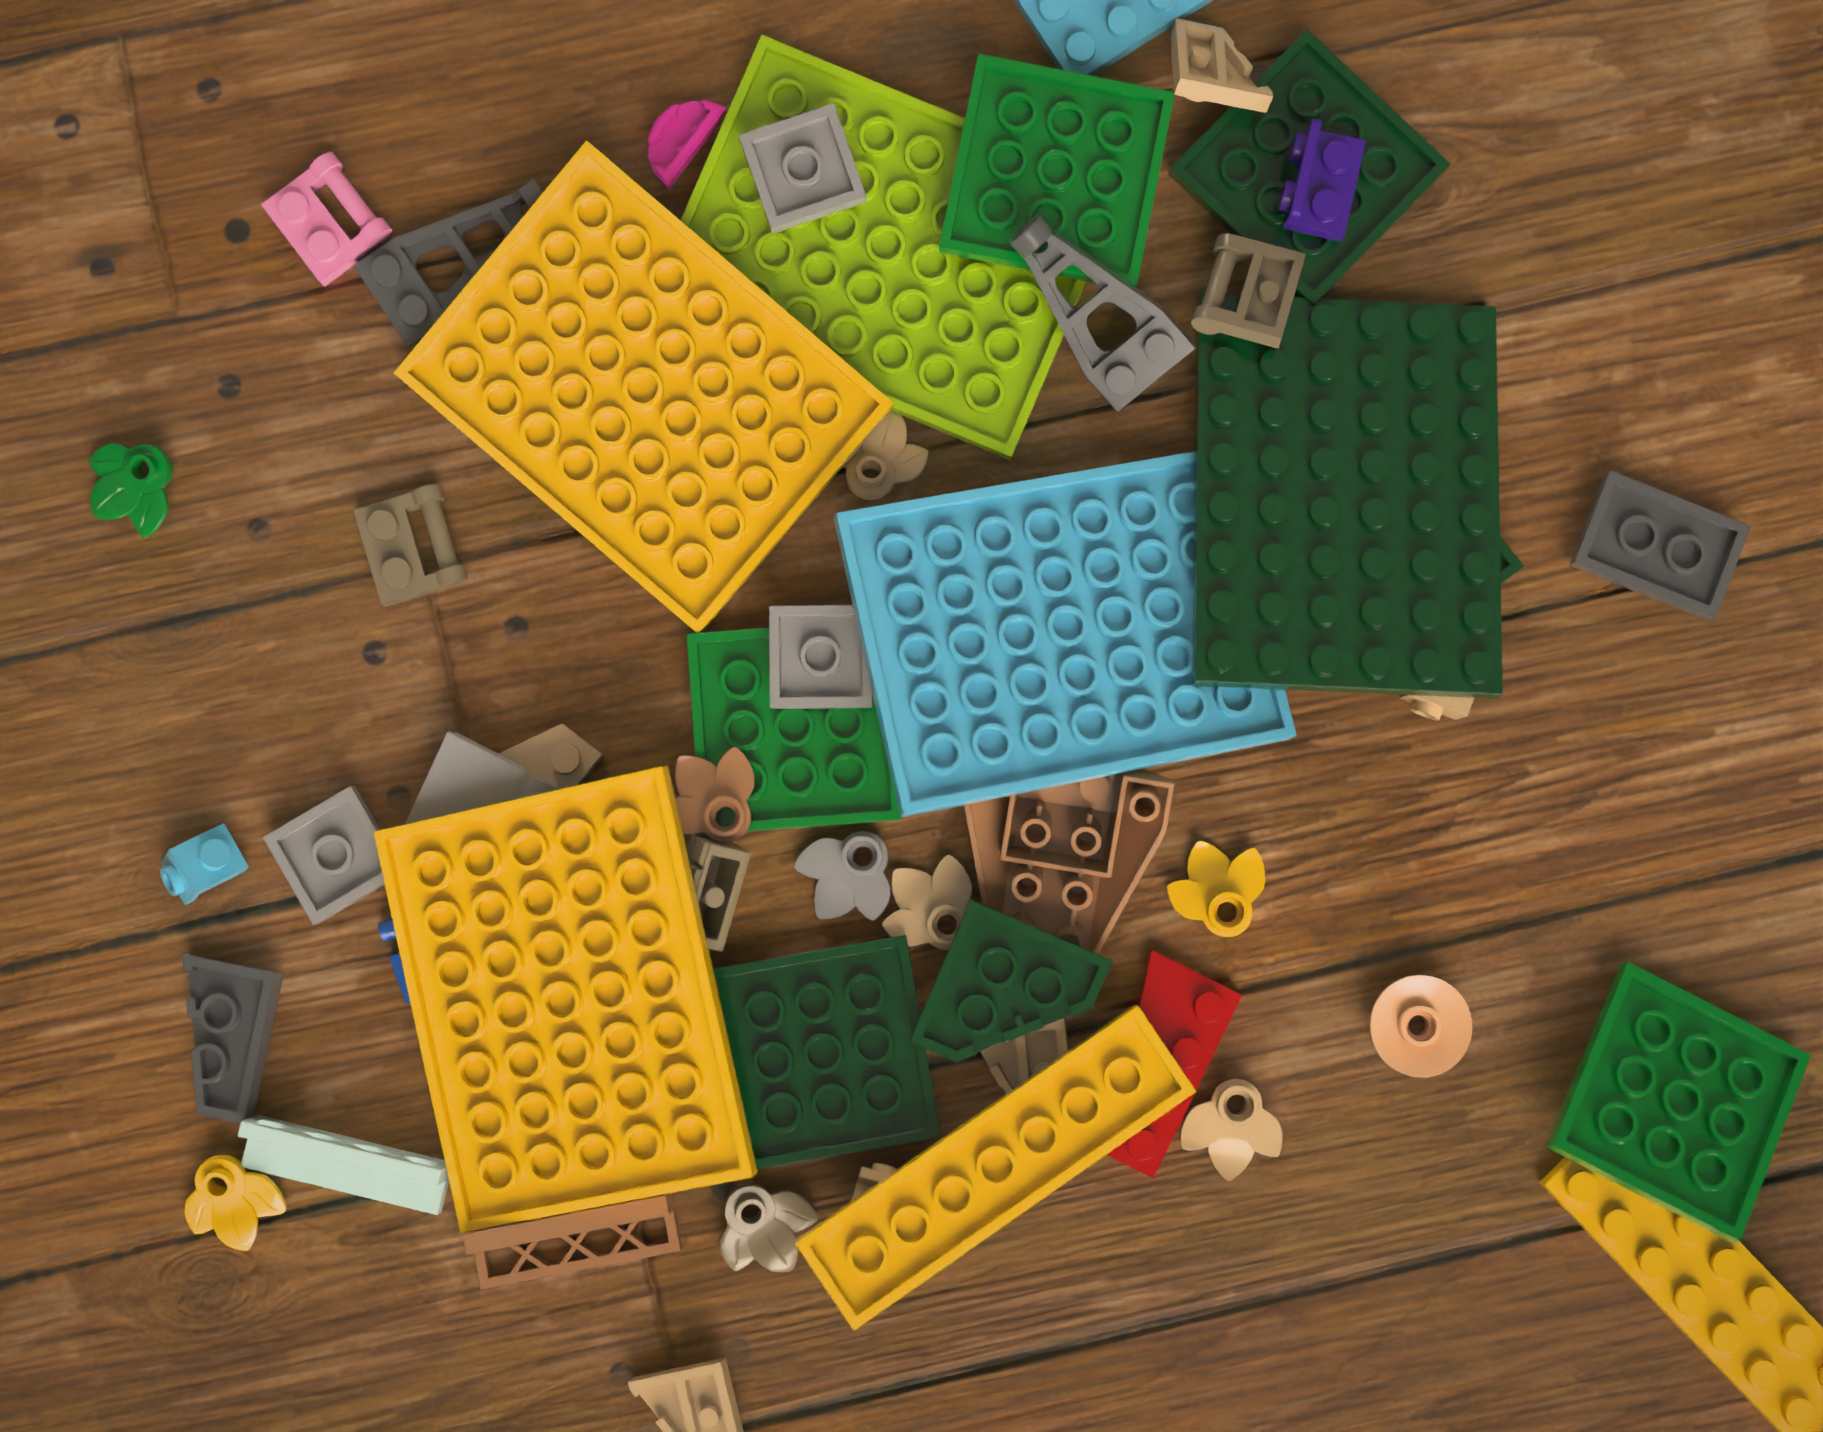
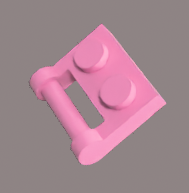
M327 152L313 161L307 171L261 204L324 287L382 245L393 233L384 218H377L342 173L343 165L333 152ZM325 184H327L361 229L359 235L350 240L315 194Z

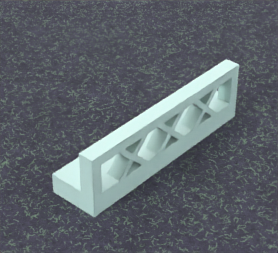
M262 1115L241 1121L238 1137L247 1139L241 1162L244 1168L434 1215L442 1212L449 1184L445 1160Z

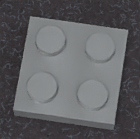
M834 103L739 135L740 143L772 234L867 202V197Z
M853 605L769 606L771 709L873 708L872 689Z
M355 786L347 787L263 837L313 925L320 924L385 885L373 833L379 831L380 828Z

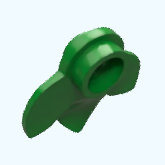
M111 443L100 447L88 461L93 471L101 477L94 485L90 494L92 515L101 520L118 519L128 515L138 533L144 538L149 537L161 526L169 510V501L165 487L172 479L174 472L171 458L163 449L153 444H139L129 448L120 443ZM143 461L149 466V474L146 478L142 473Z

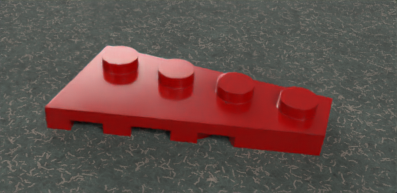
M1149 949L1146 963L1147 969L1138 1006L1189 1082L1197 1090L1242 995ZM1194 1094L1107 1155L1154 1179Z

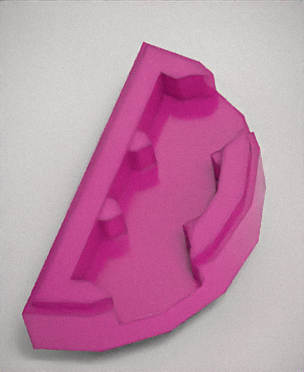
M702 99L701 102L689 101L681 105L676 103L668 107L656 118L648 135V157L655 177L668 191L726 116V107Z

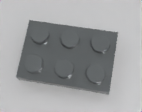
M1610 470L1602 478L1569 565L1710 621L1717 617L1751 526Z

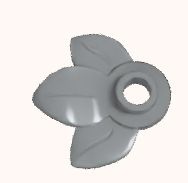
M855 832L847 836L843 841L831 838L819 839L808 846L795 862L794 868L798 872L818 879L814 903L815 912L819 919L840 917L850 912L856 906L865 917L874 921L888 905L891 888L883 872L888 863V850L883 840L871 832ZM861 847L869 848L873 854V859L867 866H859L854 860L856 850Z

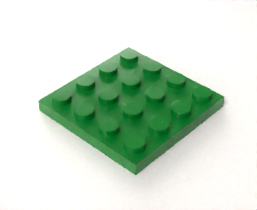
M978 53L939 243V252L1031 270L1025 259L1019 255L1009 241L1027 222L1040 215L1055 232L1137 287L1175 96L1174 92ZM1045 241L1035 252H1043L1047 248L1048 242ZM1072 265L1066 267L1057 275L1095 283L1082 270Z
M769 628L687 634L695 757L709 761L717 767L724 754L733 747L738 748L746 756L755 778L754 789L747 800L751 810V824L747 832L902 820L898 810L874 698L873 708L771 709ZM729 807L722 808L717 814L718 823L722 827L731 826L735 821V812Z
M1630 962L1620 964L1545 1147L1730 1242H1740L1811 1055Z

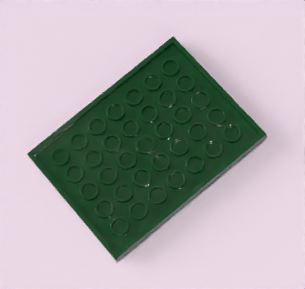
M1199 293L1196 307L1202 305L1205 293ZM1226 294L1222 309L1236 312L1241 295ZM1294 297L1279 349L1223 333L1208 335L1196 330L1192 686L1497 699L1503 695L1496 307L1320 298L1313 305L1306 298Z

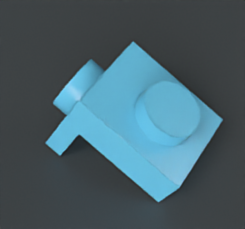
M223 823L169 849L161 861L163 868L160 869V875L169 893L173 896L179 895L182 902L187 905L195 901L199 894L244 873L249 866Z

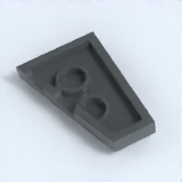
M182 953L184 972L189 971L191 999H186L188 1018H193L195 1049L191 1052L196 1113L241 1124V1121L254 1117L284 973L192 953Z

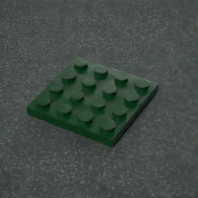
M1306 29L1254 82L1257 88L1268 86L1273 92V98L1267 113L1231 106L1170 168L1168 175L1231 234L1305 253L1306 256L1295 295L1306 298L1314 305L1435 183L1451 164ZM1311 119L1322 121L1320 130L1366 140L1346 232L1341 242L1283 229L1286 212L1278 210L1285 180L1293 182L1297 164L1289 162V157L1296 132L1305 133Z
M906 935L713 968L757 1169L941 1137L927 1052L925 1048L910 1042V1037L920 1016Z

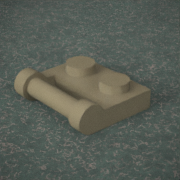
M1226 233L1219 235L1213 248V255L1216 258L1202 305L1197 306L1191 321L1192 327L1203 334L1223 333L1279 349L1306 254L1234 234ZM1242 261L1249 263L1250 267L1237 311L1233 312L1222 309L1234 265Z
M440 484L422 486L410 493L353 510L379 600L384 607L468 581L465 566L458 564L440 502L444 501V496ZM422 509L439 566L437 572L429 575L410 516V512Z

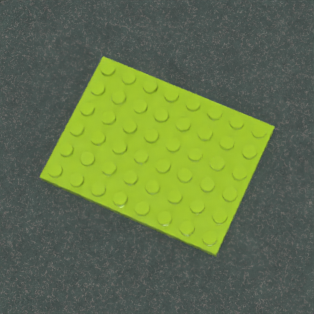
M761 34L680 221L895 404L891 411L1011 461L1064 337V333L1031 270L939 252V243L965 118ZM834 103L860 176L867 202L772 234L740 143L739 135ZM1056 276L1055 282L1068 303L1076 307L1086 281Z

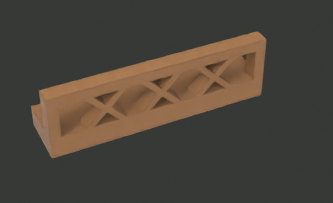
M672 1193L465 1232L462 1235L466 1255L474 1254L480 1290L677 1252L682 1249ZM664 1217L668 1241L648 1244L632 1233L639 1221ZM630 1223L627 1229L622 1226L623 1224ZM608 1227L622 1236L612 1252L602 1254L597 1253L582 1242L589 1231ZM580 1233V1235L578 1236V1238H576V1237H574V1236L572 1235V1234ZM557 1237L572 1245L561 1262L551 1264L532 1252L539 1241ZM626 1240L637 1246L620 1250ZM530 1243L527 1248L522 1244ZM510 1247L522 1255L512 1271L491 1275L487 1251ZM577 1249L587 1256L571 1259ZM527 1259L536 1265L535 1267L521 1269Z

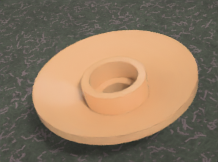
M1412 975L1394 981L1380 993L1371 1011L1369 1029L1373 1046L1387 1065L1402 1074L1425 1078L1437 1076L1450 1070L1462 1059L1471 1041L1472 1018L1466 1001L1452 985L1436 977ZM1420 1015L1425 1022L1424 1030L1419 1034H1412L1408 1027L1409 1021L1412 1017Z

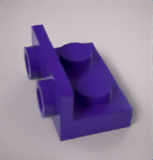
M1311 119L1305 133L1296 132L1289 157V162L1297 164L1293 182L1285 180L1278 210L1286 212L1283 229L1341 242L1346 232L1366 140L1320 130L1322 121Z

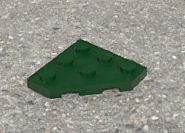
M970 898L911 1034L910 1042L958 1062L1002 1042L1006 1043L1042 1029L1045 1025L1065 1017L1080 1014L1093 1008L1113 961Z

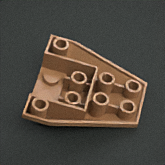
M1140 769L965 804V813L982 904L1099 954L1166 834L1175 781L1147 769Z

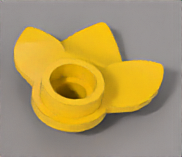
M1197 841L1187 859L1188 879L1175 881L1167 885L1170 902L1173 908L1184 918L1203 921L1208 930L1215 935L1221 937L1237 936L1249 926L1253 913L1251 903L1261 894L1265 887L1266 877L1262 858L1256 848H1251L1230 861L1215 846L1204 841ZM1224 902H1229L1235 909L1234 917L1228 922L1222 921L1217 914L1219 905Z
M218 1155L208 1158L198 1168L195 1174L196 1190L192 1192L185 1203V1218L194 1234H202L214 1229L217 1237L225 1245L233 1249L248 1251L252 1247L257 1235L258 1217L282 1214L286 1211L287 1205L281 1191L267 1175L246 1172V1169L241 1165V1161L230 1155ZM213 1177L223 1179L227 1184V1188L216 1184Z

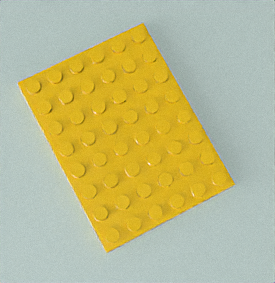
M587 140L394 372L396 376L696 633H702L895 405Z
M668 766L643 770L373 832L460 1233L750 1178L758 1173Z

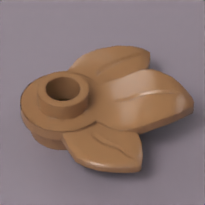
M733 747L724 754L717 767L713 763L699 757L679 756L675 767V781L680 796L676 797L675 800L683 834L691 835L705 832L710 838L725 843L741 838L751 824V810L747 800L755 786L754 772L746 756L738 748ZM725 807L733 809L736 816L734 823L728 827H722L717 821L718 812Z

